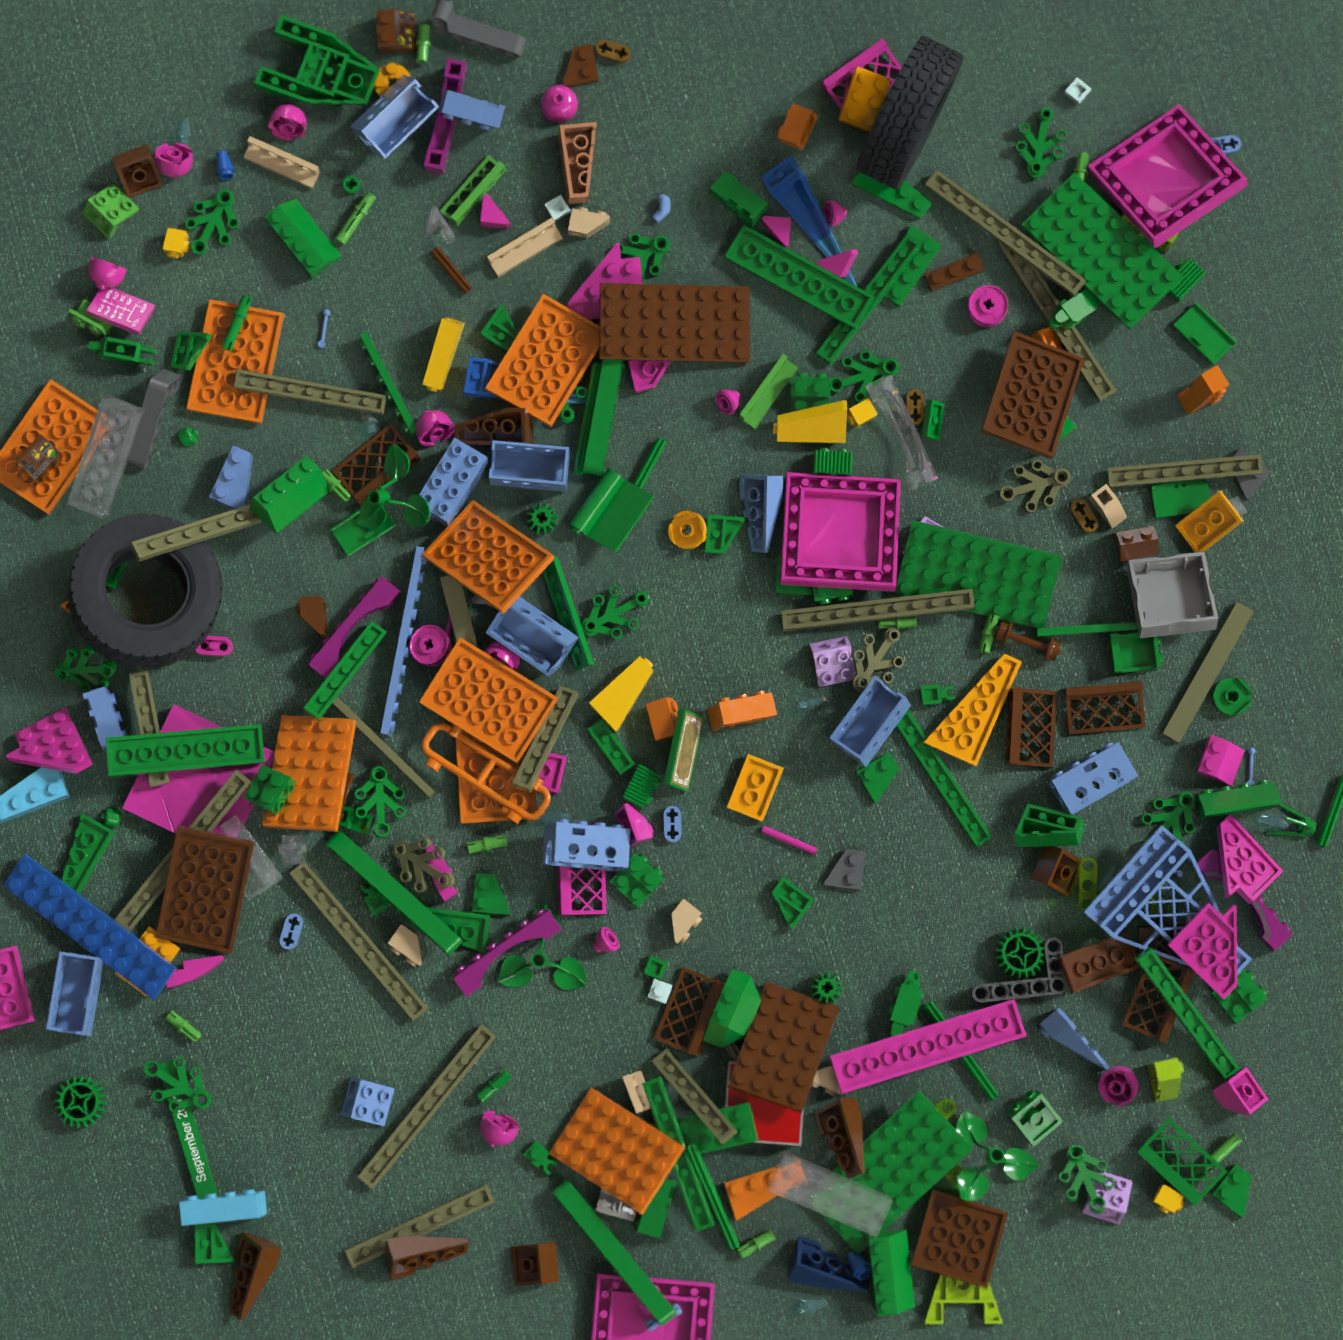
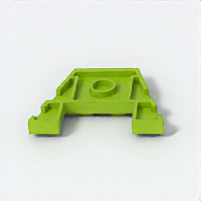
M939 1275L925 1324H943V1303H984V1324H1002L990 1284L985 1289Z

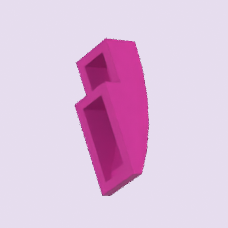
M432 844L430 848L426 849L427 853L433 851L434 846ZM443 859L428 861V864L439 872L453 874ZM432 877L438 892L445 902L458 894L453 886L451 888H441L437 880Z
M224 956L183 961L184 969L174 972L166 984L167 988L182 986L205 976L224 961Z

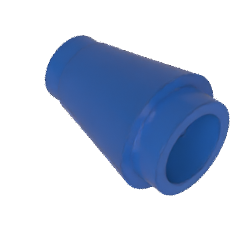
M217 152L216 175L223 181L232 179L235 170L227 152Z
M855 1251L847 1254L846 1258L854 1277L858 1278V1280L867 1279L872 1273L871 1266Z

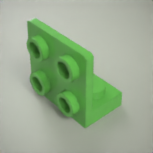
M112 184L88 199L82 213L109 239L114 236L117 226L137 213L139 207L115 184Z
M85 299L77 312L71 308L68 312L74 324L83 329L86 326L93 335L99 338L101 335L107 337L114 326L87 315V309L91 302Z

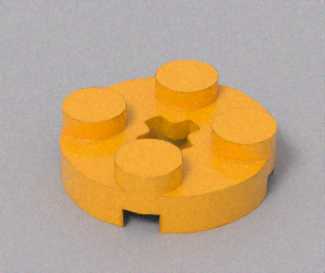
M389 63L381 67L374 85L377 95L381 97L390 88L388 86L390 79H396L397 82L403 75L410 77L408 71L395 63Z
M682 511L677 513L673 517L672 523L669 524L668 533L670 540L680 548L694 549L706 540V523L700 514ZM686 525L691 528L689 535L684 533Z

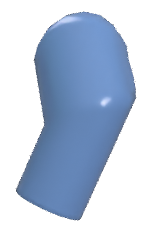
M664 194L658 196L659 210L652 215V218L657 223L670 213L671 201Z

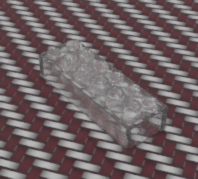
M111 395L102 398L67 503L68 505L100 518L110 514L145 409Z
M784 1151L767 1186L768 1191L875 1237L878 1236L893 1202L892 1198L855 1181L848 1180V1178Z

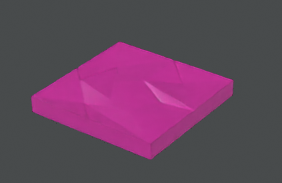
M1179 104L1087 166L1088 174L1154 248H1157L1248 186L1247 178Z
M787 472L780 585L895 592L901 479Z
M173 704L160 733L222 727ZM263 747L265 760L263 765L272 769L275 752ZM262 764L168 772L170 784L150 787L148 774H139L122 808L176 834L178 825L185 827L192 825L235 770H238L252 782ZM248 788L214 828L213 833L239 837L254 807V804L243 798Z
M597 1273L592 1340H710L715 1283L649 1278L671 1305L677 1303L682 1310L681 1314L674 1316L664 1326L658 1325L656 1329L650 1331L647 1329L645 1321L654 1317L619 1275Z

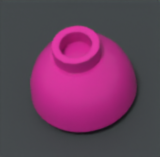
M827 201L823 207V215L829 227L838 225L847 217L846 208L835 201Z
M725 389L716 393L715 402L721 412L726 415H732L737 410L740 400V394L737 391Z
M602 927L596 934L593 947L597 952L611 953L618 950L619 941L611 929Z

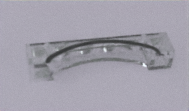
M892 375L879 378L866 385L865 387L872 402L876 403L883 411L898 437L906 464L905 475L911 489L923 487L937 480L936 472Z

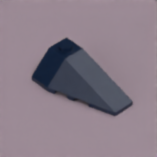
M798 1236L788 1264V1280L805 1286L868 1292L869 1277L865 1280H858V1278L854 1277L849 1263L845 1264L837 1259L838 1255L833 1252L829 1254L821 1249V1244Z

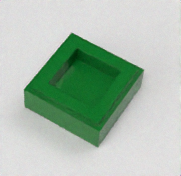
M650 955L643 974L661 981L668 962Z

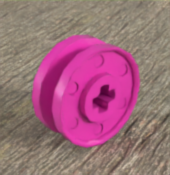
M984 285L977 288L972 293L968 302L970 319L976 325L983 328L999 325L1004 320L1008 310V300L1005 293L993 285ZM990 304V309H986L985 305Z
M434 625L420 627L414 632L410 640L412 656L418 662L429 667L441 666L453 649L452 639L449 634Z

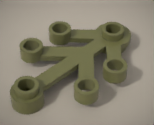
M1034 460L1031 464L1032 470L1035 472L1042 471L1050 476L1043 479L1025 470L1022 465H1017L1013 470L1014 476L1018 478L1023 477L1032 483L1016 488L1004 486L999 496L1002 501L1010 502L1017 495L1035 490L1031 500L1025 505V510L1028 513H1033L1037 509V503L1045 487L1053 485L1049 495L1043 500L1044 506L1050 508L1055 503V497L1059 489L1067 486L1071 481V474L1067 469L1058 468L1054 470L1044 465L1041 460ZM1034 463H1039L1041 467L1036 469ZM1016 469H1022L1023 473L1017 474ZM1063 475L1065 480H1058V476ZM1004 492H1009V493H1010V497H1009V498L1004 497L1003 493H1004ZM1050 498L1052 500V504H1047L1046 499ZM1028 504H1033L1034 509L1029 510Z
M896 628L884 630V641L875 655L873 651L874 636L872 634H865L862 637L868 665L865 671L862 660L865 657L862 650H854L851 656L856 669V675L852 680L855 690L863 692L874 678V676L870 677L874 670L888 667L900 668L903 666L904 660L900 656H894L892 659L881 661L890 645L897 642L900 638V633ZM892 632L895 633V638H894V639L891 638V633H892ZM868 636L870 637V643L866 642ZM857 652L860 653V658H859V659L856 658V653H857ZM896 659H899V665L895 664ZM883 672L880 676H876L884 683H891L894 680L891 672ZM886 674L889 675L888 681L885 680ZM861 679L865 681L863 686L860 684Z
M420 838L417 842L410 844L405 840H399L393 847L395 857L400 859L402 868L400 880L402 882H410L413 879L408 859L413 862L416 878L414 890L416 892H425L427 889L422 870L434 877L441 888H451L455 882L454 876L451 873H441L426 862L433 859H443L445 857V850L443 848H434L432 852L416 855L412 852L417 849L430 848L431 841L429 838ZM420 883L422 884V889H421V890L419 889V884H420Z

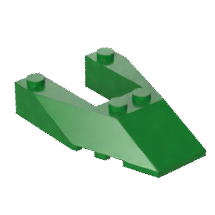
M281 15L274 31L276 38L307 49V52L296 78L260 66L254 81L256 90L304 103L367 105L380 70L362 55L355 52L348 44L341 41L334 33Z

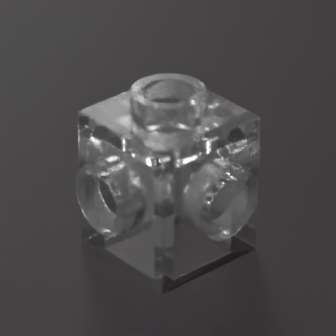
M301 834L282 835V843L278 844L279 855H282L283 865L303 864V853H307L306 842H302Z

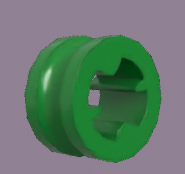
M348 176L343 181L344 190L348 194L353 195L359 192L361 186L358 178ZM351 181H354V184H357V186H353V189H350L349 186H347V184H350Z

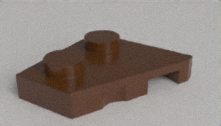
M592 44L573 47L563 85L573 87L599 82Z

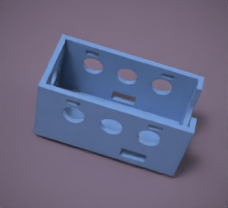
M403 75L350 126L373 154L386 159L439 107L433 99L426 97L420 91L421 85L416 79Z
M456 438L451 442L419 494L429 504L430 517L446 527L458 516L489 466L488 458Z
M492 440V466L489 470L490 485L566 492L570 459L569 447Z
M521 597L504 614L499 611L486 631L489 636L548 677L559 669L579 638Z
M874 676L830 736V739L837 748L864 767H867L911 705L904 695L899 692L895 693L881 679Z
M1112 742L1100 749L1101 753L1097 754L1095 751L1083 759V763L1080 764L1077 761L1067 768L1068 771L1066 773L1060 771L1050 778L1051 782L1048 786L1064 813L1073 815L1138 777L1119 742L1115 745ZM1094 762L1097 765L1095 769L1091 767V764H1093ZM1109 772L1114 773L1116 779L1110 778ZM1093 781L1098 783L1099 789L1093 787ZM1075 792H1081L1083 798H1078Z
M565 819L552 821L551 824L544 826L542 865L607 871L626 869L629 865L630 829H624V825L606 827L605 823L587 825L585 821H576V823H569V820ZM574 833L584 834V836H583V835H574Z
M66 952L59 953L47 1030L91 1037L104 964L101 958Z

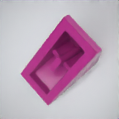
M486 193L483 196L481 226L509 229L511 227L509 220Z
M762 217L761 224L780 245L788 249L791 218Z
M857 249L849 250L818 260L817 264L839 277H846L858 251Z

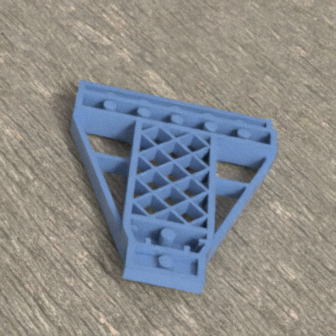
M1162 825L1157 828L1083 911L1110 937L1144 950L1148 948V944L1158 934L1168 942L1172 940L1163 930H1173V938L1177 934L1176 930L1184 927H1176V916L1186 915L1187 924L1190 921L1189 915H1196L1201 907L1192 899V896L1201 885L1212 907L1221 914L1192 851ZM1189 857L1200 881L1186 894L1169 877ZM1166 882V883H1168L1170 886H1162V885ZM1171 888V900H1161V889ZM1175 891L1184 899H1175ZM1156 892L1158 893V900L1148 901ZM1172 902V913L1162 914L1161 903ZM1175 902H1185L1186 913H1176ZM1148 903H1158V914H1148ZM1189 903L1198 912H1189ZM1143 906L1145 907V914L1140 910ZM1136 914L1154 929L1153 933L1142 945L1118 936ZM1162 916H1172L1173 927H1163ZM1149 917H1159V926ZM1237 945L1238 975L1252 958ZM1152 949L1157 955L1187 965L1182 959Z

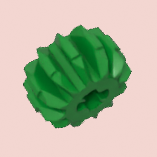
M538 503L537 510L532 506L531 511L533 513L528 512L526 514L527 517L531 518L526 520V523L532 524L529 529L530 531L536 529V535H539L541 530H543L544 535H547L546 529L553 532L554 529L551 525H558V522L554 520L558 518V514H553L555 511L554 507L548 510L549 505L547 503L544 505V508H541V503ZM541 515H544L547 521L543 520V523H540L538 517L541 518Z
M829 971L826 972V978H824L822 973H819L821 981L813 978V981L818 985L810 986L811 989H817L816 992L812 993V996L819 994L818 1001H821L823 997L825 998L824 1003H828V998H830L832 1003H835L833 995L841 998V995L836 991L844 990L843 987H837V985L842 983V980L834 981L837 974H834L832 979L829 978ZM826 983L832 986V990H829L828 993H824L825 990L822 991V986H825Z

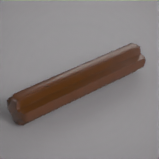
M439 247L434 248L431 251L434 259L464 294L469 293L472 290V286Z

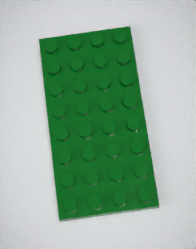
M1075 172L1021 225L1047 252L1086 280L1083 286L1129 330L1184 277Z
M912 520L895 594L914 596L972 589L975 609L964 611L985 616L992 614V617L996 615L1002 620L1035 628H1044L1062 555Z
M919 1090L863 1142V1174L848 1180L841 1166L838 1165L805 1197L851 1248L859 1254L868 1246L867 1234L879 1233L887 1229L973 1150V1147Z

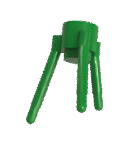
M1280 804L1278 805L1279 807L1300 818V820L1288 816L1285 817V820L1298 824L1297 830L1300 832L1266 831V834L1306 838V835L1313 836L1316 822Z

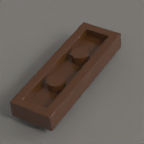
M975 253L927 272L924 276L931 292L984 272V268L978 254Z

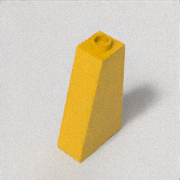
M448 317L441 319L422 384L427 386L426 389L437 392L444 388L465 325L464 322Z
M847 400L777 415V423H773V434H777V442L846 443Z
M639 656L589 702L590 706L615 733L620 729L653 674V664L646 657L642 659Z

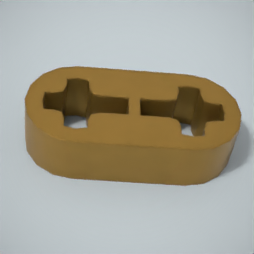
M600 40L596 44V53L600 58L620 64L627 63L630 59V49L625 45L609 40ZM606 45L607 49L611 51L606 50L605 53H602L600 47L603 48ZM622 50L625 51V55L627 56L619 58L618 53H621Z
M917 389L909 391L906 397V414L913 426H919L924 419V397L922 392ZM913 394L920 398L917 400V406H913V400L910 399ZM914 410H917V416H920L917 422L910 418V416H913Z
M1082 499L1075 500L1070 507L1071 514L1083 532L1087 534L1093 533L1098 527L1097 518L1086 501ZM1076 504H1078L1079 506H1084V508L1082 509L1084 515H1082L1080 511H1075V508L1077 507ZM1085 517L1089 522H1094V524L1092 525L1093 529H1091L1090 527H1085Z

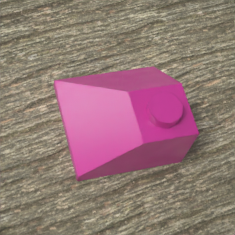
M628 803L615 811L619 825H624V829H630L629 847L647 842L653 838L651 824H648L647 819Z
M1247 1067L1221 1083L1212 1091L1223 1108L1246 1116L1253 1113L1268 1100Z

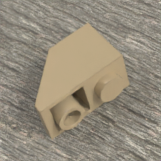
M582 207L572 209L568 235L588 238L609 225L610 216L602 211H596V213L588 212V209Z
M1107 484L1090 496L1089 501L1111 529L1127 518L1118 498Z
M685 899L680 902L672 913L674 940L677 945L680 941L684 943L690 936L688 931L691 927L696 928L702 920L700 918L702 913Z
M401 924L388 942L391 945L390 950L398 956L401 953L407 957L405 961L414 967L417 964L422 966L423 960L419 937Z
M830 1066L818 1070L812 1086L818 1088V1086L825 1088V1093L833 1097L836 1094L841 1095L833 1067Z

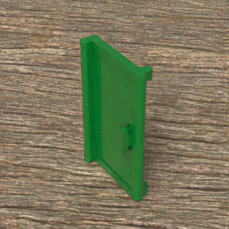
M1197 302L1173 324V327L1212 365L1237 344V341Z
M1201 479L1152 484L1154 518H1166L1192 513L1211 498L1209 480Z
M359 509L332 526L330 531H332L349 557L396 527L387 511L386 520L380 527L368 528L357 524L356 520L360 513Z

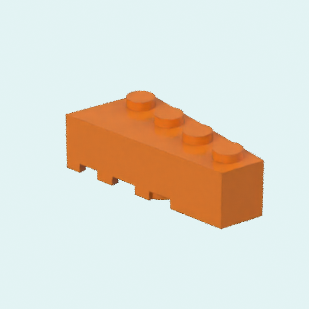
M798 1159L725 1182L724 1184L736 1221L805 1179Z

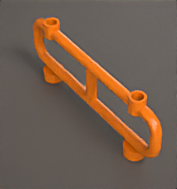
M444 722L436 723L428 730L421 742V748L428 757L424 764L430 769L438 772L440 767L443 766L509 809L505 817L517 825L522 818L527 821H535L543 815L550 804L551 795L549 790L542 785L544 782L538 777L533 789L543 795V801L534 813H528L483 784L495 764L513 776H516L517 768L462 733L463 730L454 724L450 726ZM444 730L489 760L477 779L429 748V743L437 731Z

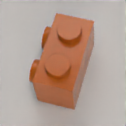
M792 104L786 113L784 124L779 128L777 138L783 144L803 151L818 116L810 109Z
M665 697L647 703L646 707L655 741L663 742L672 739L678 717L676 701L673 698Z

